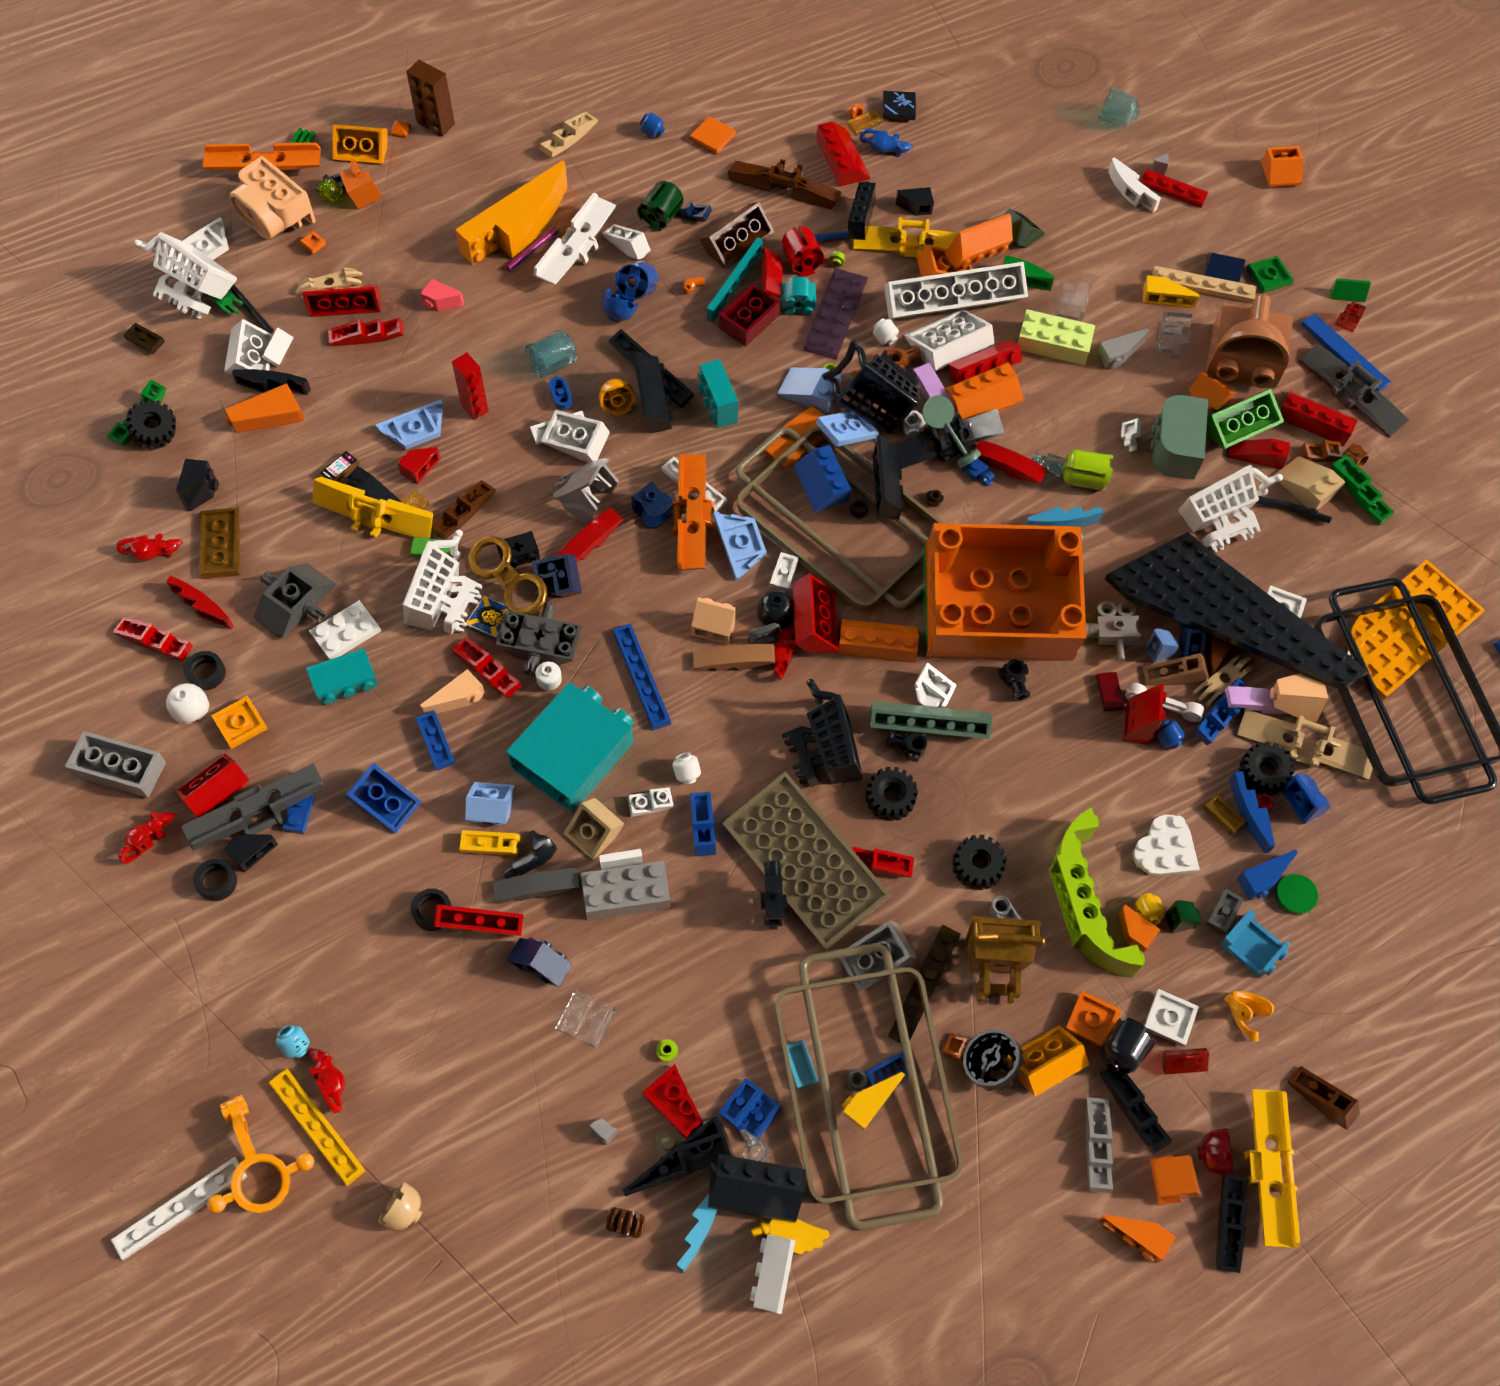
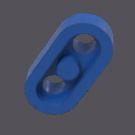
M562 377L552 378L549 382V390L555 406L561 410L570 408L573 401L566 380Z

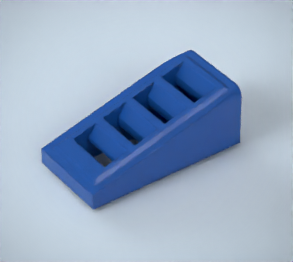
M903 1051L865 1071L871 1086L877 1084L873 1075L874 1072L878 1073L881 1081L886 1080L881 1071L882 1068H885L889 1078L894 1076L888 1066L890 1064H893L897 1074L900 1073L901 1070L896 1062L898 1060H901L905 1071H903L904 1077L908 1076Z

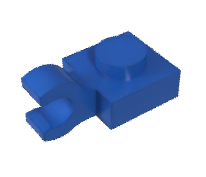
M979 458L962 467V471L974 481L980 479L986 486L993 483L992 478L994 474L988 471L989 467Z

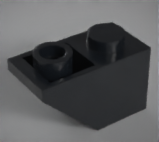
M931 188L897 190L896 205L915 216L930 215L934 206Z

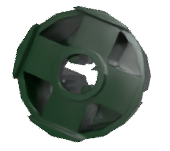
M660 181L656 183L637 208L640 220L643 218L649 224V228L655 231H661L663 228H666L682 207L683 194L671 182Z

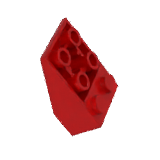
M1159 684L1129 699L1125 711L1123 741L1147 745L1149 740L1154 738L1155 730H1159L1160 722H1163L1166 712L1163 710V704L1166 702L1167 692H1164V684Z

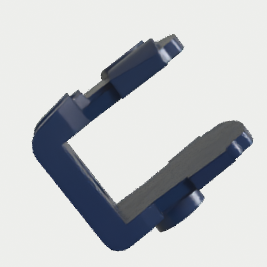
M652 481L631 497L632 510L637 515L642 516L643 522L648 529H655L661 526L672 516V497L658 490Z

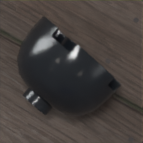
M779 590L764 594L759 600L757 607L759 621L761 620L765 625L776 623L780 625V629H784L786 625L794 620L793 599L790 595Z

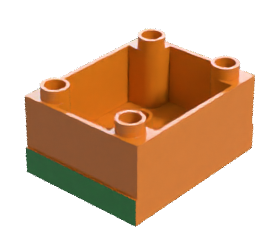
M934 523L929 539L925 542L923 548L925 657L1074 660L1079 648L1086 640L1082 532L1080 526Z

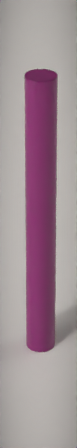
M554 226L508 263L505 266L508 271L514 269L559 232L558 228Z

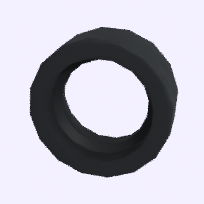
M200 651L189 657L185 663L184 672L190 684H194L202 690H211L222 683L225 678L226 669L217 654L211 651ZM213 662L216 665V671L209 678L196 679L194 677V671L200 664Z
M211 859L205 861L196 869L193 876V884L197 892L206 900L220 901L229 897L235 890L237 875L226 861ZM216 869L224 870L228 875L224 886L215 891L205 889L203 881L206 875Z
M435 888L425 889L414 897L411 904V914L415 923L421 929L437 931L442 928L433 927L434 921L424 920L420 916V906L429 899H439L443 905L452 906L448 895L443 891Z

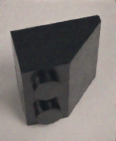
M185 459L176 492L186 511H192L212 499L215 490H218L219 481L216 479L208 461Z

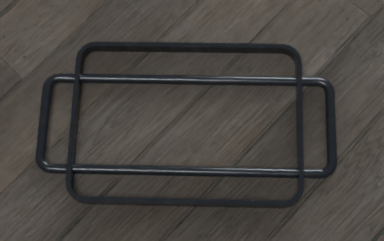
M1396 578L1382 579L1332 591L1329 595V604L1333 613L1322 616L1314 625V629L1324 636L1321 624L1337 620L1354 659L1367 671L1368 668L1345 619L1402 606L1408 607L1479 758L1477 761L1415 774L1368 671L1366 676L1363 677L1364 682L1407 777L1393 778L1385 772L1348 687L1337 689L1379 781L1390 787L1410 783L1417 798L1428 805L1493 790L1497 785V777L1491 764L1500 761V726L1440 602L1427 594L1411 597L1404 582ZM1391 585L1396 586L1403 597L1402 599L1341 611L1337 602V597ZM1416 603L1426 604L1434 612L1498 746V756L1487 757L1416 608ZM1478 767L1484 768L1489 780L1484 785L1432 797L1424 794L1419 783L1422 780Z

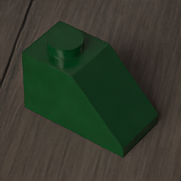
M1176 900L1165 913L1171 934L1194 929L1201 922L1200 912L1195 908L1193 902Z

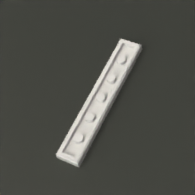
M233 1157L112 1238L111 1241L120 1258L125 1260L207 1205L211 1196L221 1195L229 1190L233 1173L240 1164L238 1159ZM244 1173L242 1180L248 1177L246 1173Z

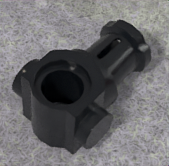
M1016 659L1010 660L1004 664L1003 668H999V677L1012 688L1013 700L1023 701L1030 697V692L1027 691L1025 686V675H1028L1029 671L1027 664L1023 660L1019 661Z
M891 730L886 746L892 745L900 748L901 752L905 753L910 761L918 762L925 753L927 735L922 732H914L912 734L908 733L905 736ZM913 745H919L921 749H916Z

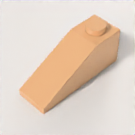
M467 669L420 705L422 712L426 714L435 710L437 714L469 706L473 702H478L485 694L483 685Z

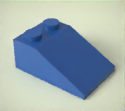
M375 763L367 767L344 795L345 798L394 833H397L422 802Z

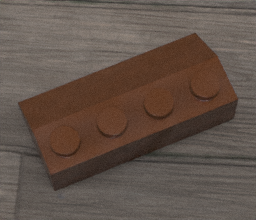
M760 202L749 203L702 236L700 241L707 254L723 268H726L743 256L757 237L763 241L775 231Z

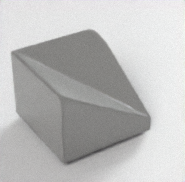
M599 1119L590 1125L591 1132L605 1145H608L618 1134L617 1128L610 1126L604 1119Z

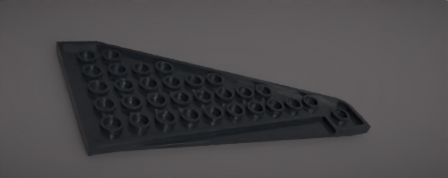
M1189 532L1108 573L1105 577V580L1129 601L1199 629L1204 633L1331 687L1347 688L1365 677L1368 673L1362 665L1344 650L1340 649L1201 544Z

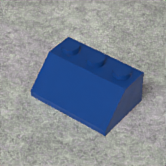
M830 445L812 450L794 465L796 474L814 512L849 502L851 488Z

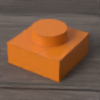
M314 231L300 240L301 245L312 254H315L326 245L325 239Z

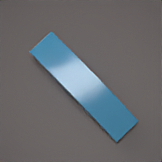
M1061 506L1028 517L1025 525L1084 527L1100 522L1103 510L1099 506L1083 512L1079 506L1063 512Z

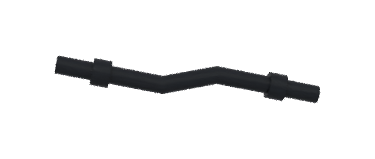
M1258 496L1259 500L1256 502L1266 506L1286 508L1306 515L1308 519H1317L1328 524L1332 519L1331 516L1322 514L1317 509H1308L1289 501Z

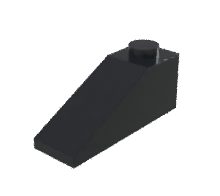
M359 466L345 478L347 485L364 490L365 496L377 500L383 499L387 501L392 499L403 503L373 475Z

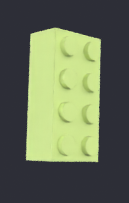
M1026 309L1018 344H1020L1021 351L1085 366L1095 325Z

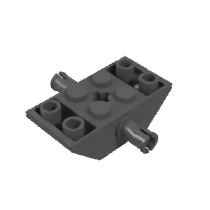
M308 563L289 566L278 578L269 571L264 573L267 577L261 576V582L269 587L262 593L254 618L282 639L307 614L319 623L323 621L320 617L326 618L327 613L316 605L336 586V583Z
M549 603L543 605L541 617L506 611L496 646L517 659L526 660L527 664L524 674L530 676V672H532V677L535 676L539 663L549 661L561 665L573 661L582 625L552 620L556 606L551 603L549 607Z

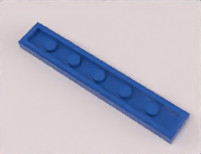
M1313 314L1302 322L1301 326L1347 366L1350 367L1359 360L1361 362L1360 365L1376 379H1382V383L1376 388L1378 392L1389 386L1391 381L1319 316ZM1354 370L1353 373L1369 387L1372 385Z
M631 623L612 629L652 731L671 725V720Z

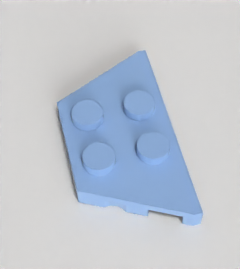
M440 399L375 424L376 428L380 433L406 450L438 438L441 435L442 400Z
M717 511L713 512V517L735 580H739L766 555V549L755 518L740 517L734 514L724 515L719 514L720 512Z

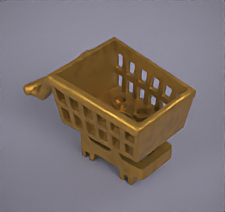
M972 916L965 938L969 970L979 971V981L977 982L978 1002H983L984 996L997 994L1007 995V1003L1012 1004L1015 998L1021 996V971L1033 963L1036 947L1044 946L1046 942L1044 937H1040L1041 922L1039 920ZM990 972L1010 973L1009 983H990Z

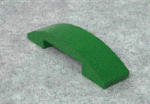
M150 380L140 392L142 395L141 400H144L145 403H148V399H152V403H156V400L162 402L166 387ZM127 418L122 424L117 422L107 435L109 439L122 446L132 440V436L129 437L126 427ZM151 419L144 420V425L147 426Z

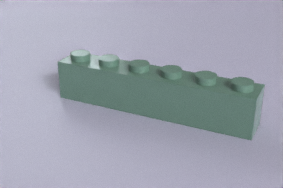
M872 701L870 728L990 739L992 727L990 712Z

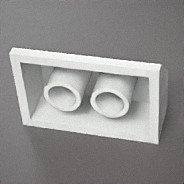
M244 319L231 328L224 372L233 376V370H269L270 362L263 359L262 355L273 334Z
M767 1234V1239L762 1238L759 1252L764 1253L762 1263L757 1262L755 1276L759 1277L757 1287L752 1286L750 1301H754L753 1307L782 1314L796 1240Z

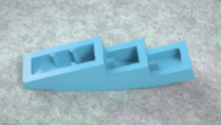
M709 1194L692 1214V1218L697 1224L684 1239V1242L690 1248L676 1264L677 1268L683 1273L698 1254L718 1211L717 1209L708 1208Z

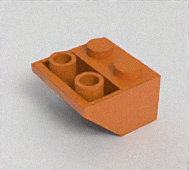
M1300 147L1267 148L1261 164L1269 187L1301 185L1303 156Z

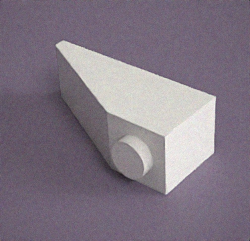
M616 224L602 232V235L628 257L637 260L645 257V254L651 251L644 232Z

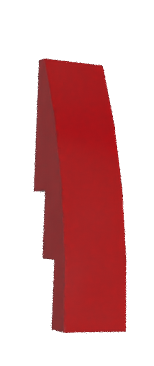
M764 247L762 250L763 262L761 268L763 273L760 277L761 284L765 293L780 298L782 295V261L780 253Z
M400 318L387 322L376 319L367 323H363L360 319L328 329L329 344L331 346L368 344L404 336L403 321Z
M980 440L974 448L981 453L978 457L979 459L989 461L990 467L1005 470L1007 476L1040 484L1048 472L1047 468L1037 462L997 444Z
M609 507L574 536L556 556L568 553L576 556L577 562L581 558L585 559L596 546L600 547L624 519Z
M171 575L166 582L171 591L178 593L184 604L192 606L198 617L229 629L234 627L224 611L203 592Z
M123 617L113 631L114 634L130 642L180 661L185 659L193 647L189 641L176 638L170 632L156 629L152 624L128 617Z
M464 637L451 649L469 668L505 698L508 699L522 686L520 681L507 673L506 669L493 660L488 652L467 637Z
M857 847L851 848L873 875L912 877L914 857L876 848L873 851Z

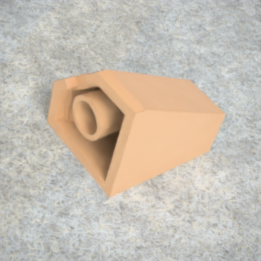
M1301 673L1277 679L1275 686L1270 690V698L1273 699L1275 708L1297 718L1299 715L1304 716L1305 720L1314 723L1317 722L1328 700L1325 684Z

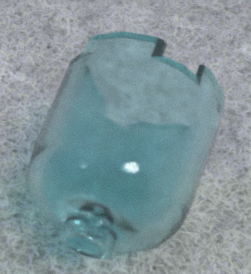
M1111 87L1110 92L1112 93H1109L1108 97H1106L1098 118L1118 126H1128L1132 120H1137L1140 113L1137 110L1139 106L1138 100L1124 91Z

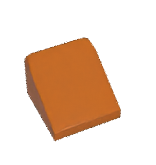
M950 1033L942 1053L963 1064V1055L970 1040Z

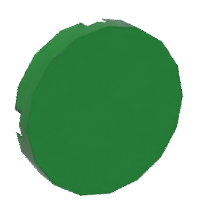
M1301 874L1285 876L1275 889L1278 904L1293 915L1309 913L1316 906L1319 899L1315 884Z

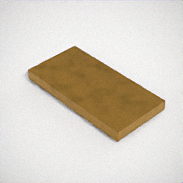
M239 507L200 511L199 577L201 579L240 575Z

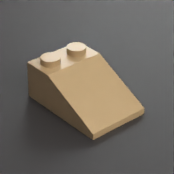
M1300 456L1276 473L1283 476L1279 483L1308 509L1314 508L1318 510L1335 497L1345 484V481L1333 470Z

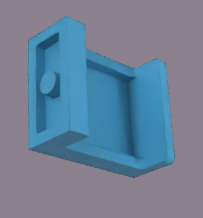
M1249 910L1219 945L1258 978H1261L1264 974L1269 976L1277 967L1274 964L1277 959L1281 961L1289 953L1286 948L1290 943L1288 941L1284 944L1254 920L1256 914Z

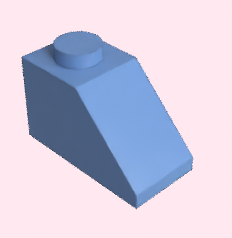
M1157 628L1153 630L1144 648L1152 662L1156 663L1174 656L1179 646L1176 638L1171 635L1170 631Z

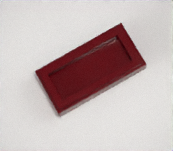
M1117 672L1097 673L1096 678L1103 710H1123L1124 702Z

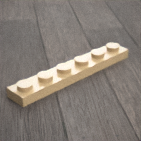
M1154 266L1152 276L1165 277L1197 293L1252 304L1255 300L1256 286L1159 266Z

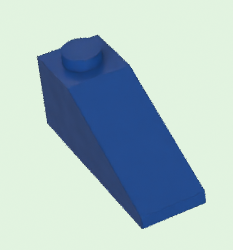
M1296 849L1243 871L1239 875L1237 880L1249 900L1256 897L1260 900L1269 895L1268 891L1275 885L1297 855Z

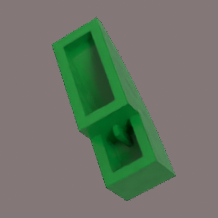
M1005 255L1003 265L1024 262L1027 287L1051 291L1054 281L1053 275L1028 261Z

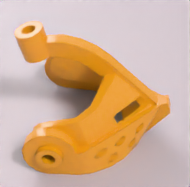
M1234 991L1225 996L1224 1000L1229 1004L1238 1027L1250 1036V1041H1258L1259 1032L1249 1029L1244 1022L1250 1021L1253 1014L1264 1017L1272 1015L1274 1012L1273 1004L1259 995L1244 991Z

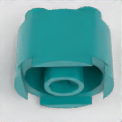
M792 277L789 279V282L785 283L784 281L782 283L781 306L785 310L786 315H794L795 313H802L803 315L812 314V310L816 307L815 282L812 284L805 277Z

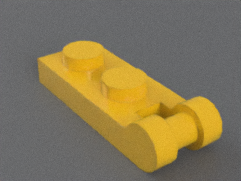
M462 830L459 850L461 853L517 857L519 851L517 843L520 842V835L516 833ZM503 841L509 842V847L503 846Z

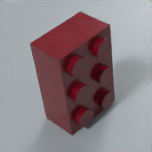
M753 283L719 315V328L744 346H747L780 315V301L772 295L765 293L763 289Z

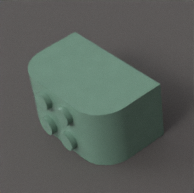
M1174 395L1165 401L1161 413L1157 414L1156 424L1152 426L1151 435H1154V439L1151 440L1150 450H1153V465L1161 473L1195 479L1205 458L1208 399Z

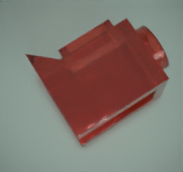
M1352 301L1351 304H1347L1344 312L1340 313L1335 325L1353 332L1366 307Z

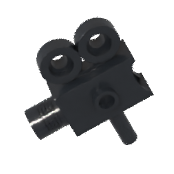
M767 861L764 863L765 880L764 892H761V910H765V927H769V930H777L778 926H782L783 907H787V895L783 894L781 862Z

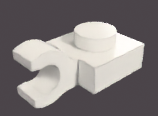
M1139 418L1122 423L1121 438L1124 440V447L1129 446V452L1137 450L1136 438L1141 435L1142 421Z

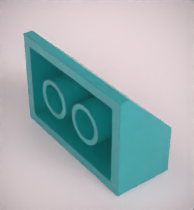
M365 648L306 668L321 705L331 704L338 699L352 697L358 692L369 691L379 686Z

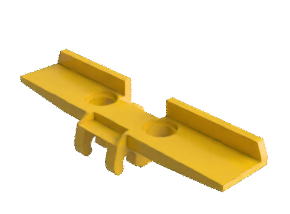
M899 217L898 227L869 226L865 240L854 239L853 250L899 253V257L917 258L927 246L925 239H932V246L947 250L958 233L929 230V219H926V221L902 220V217ZM902 227L925 228V230L920 232L919 235H907L906 230H902ZM892 236H897L900 241L898 243H892L890 238Z
M324 477L314 479L312 503L351 517L355 521L351 526L352 530L358 531L363 525L373 529L370 532V536L377 537L382 528L415 538L430 539L433 520L432 512L392 499L387 501L383 499L377 500L365 496L364 490ZM384 514L390 515L392 520L388 521Z
M1252 1089L1255 1150L1244 1152V1160H1250L1251 1176H1248L1247 1185L1258 1184L1264 1246L1298 1248L1300 1245L1296 1201L1297 1186H1295L1292 1156L1294 1155V1150H1292L1287 1092ZM1267 1139H1272L1276 1143L1275 1150L1270 1151L1265 1145ZM1280 1156H1283V1166H1284L1285 1184L1283 1183V1180H1282V1168H1281V1157H1280ZM1269 1187H1272L1276 1192H1280V1196H1272Z

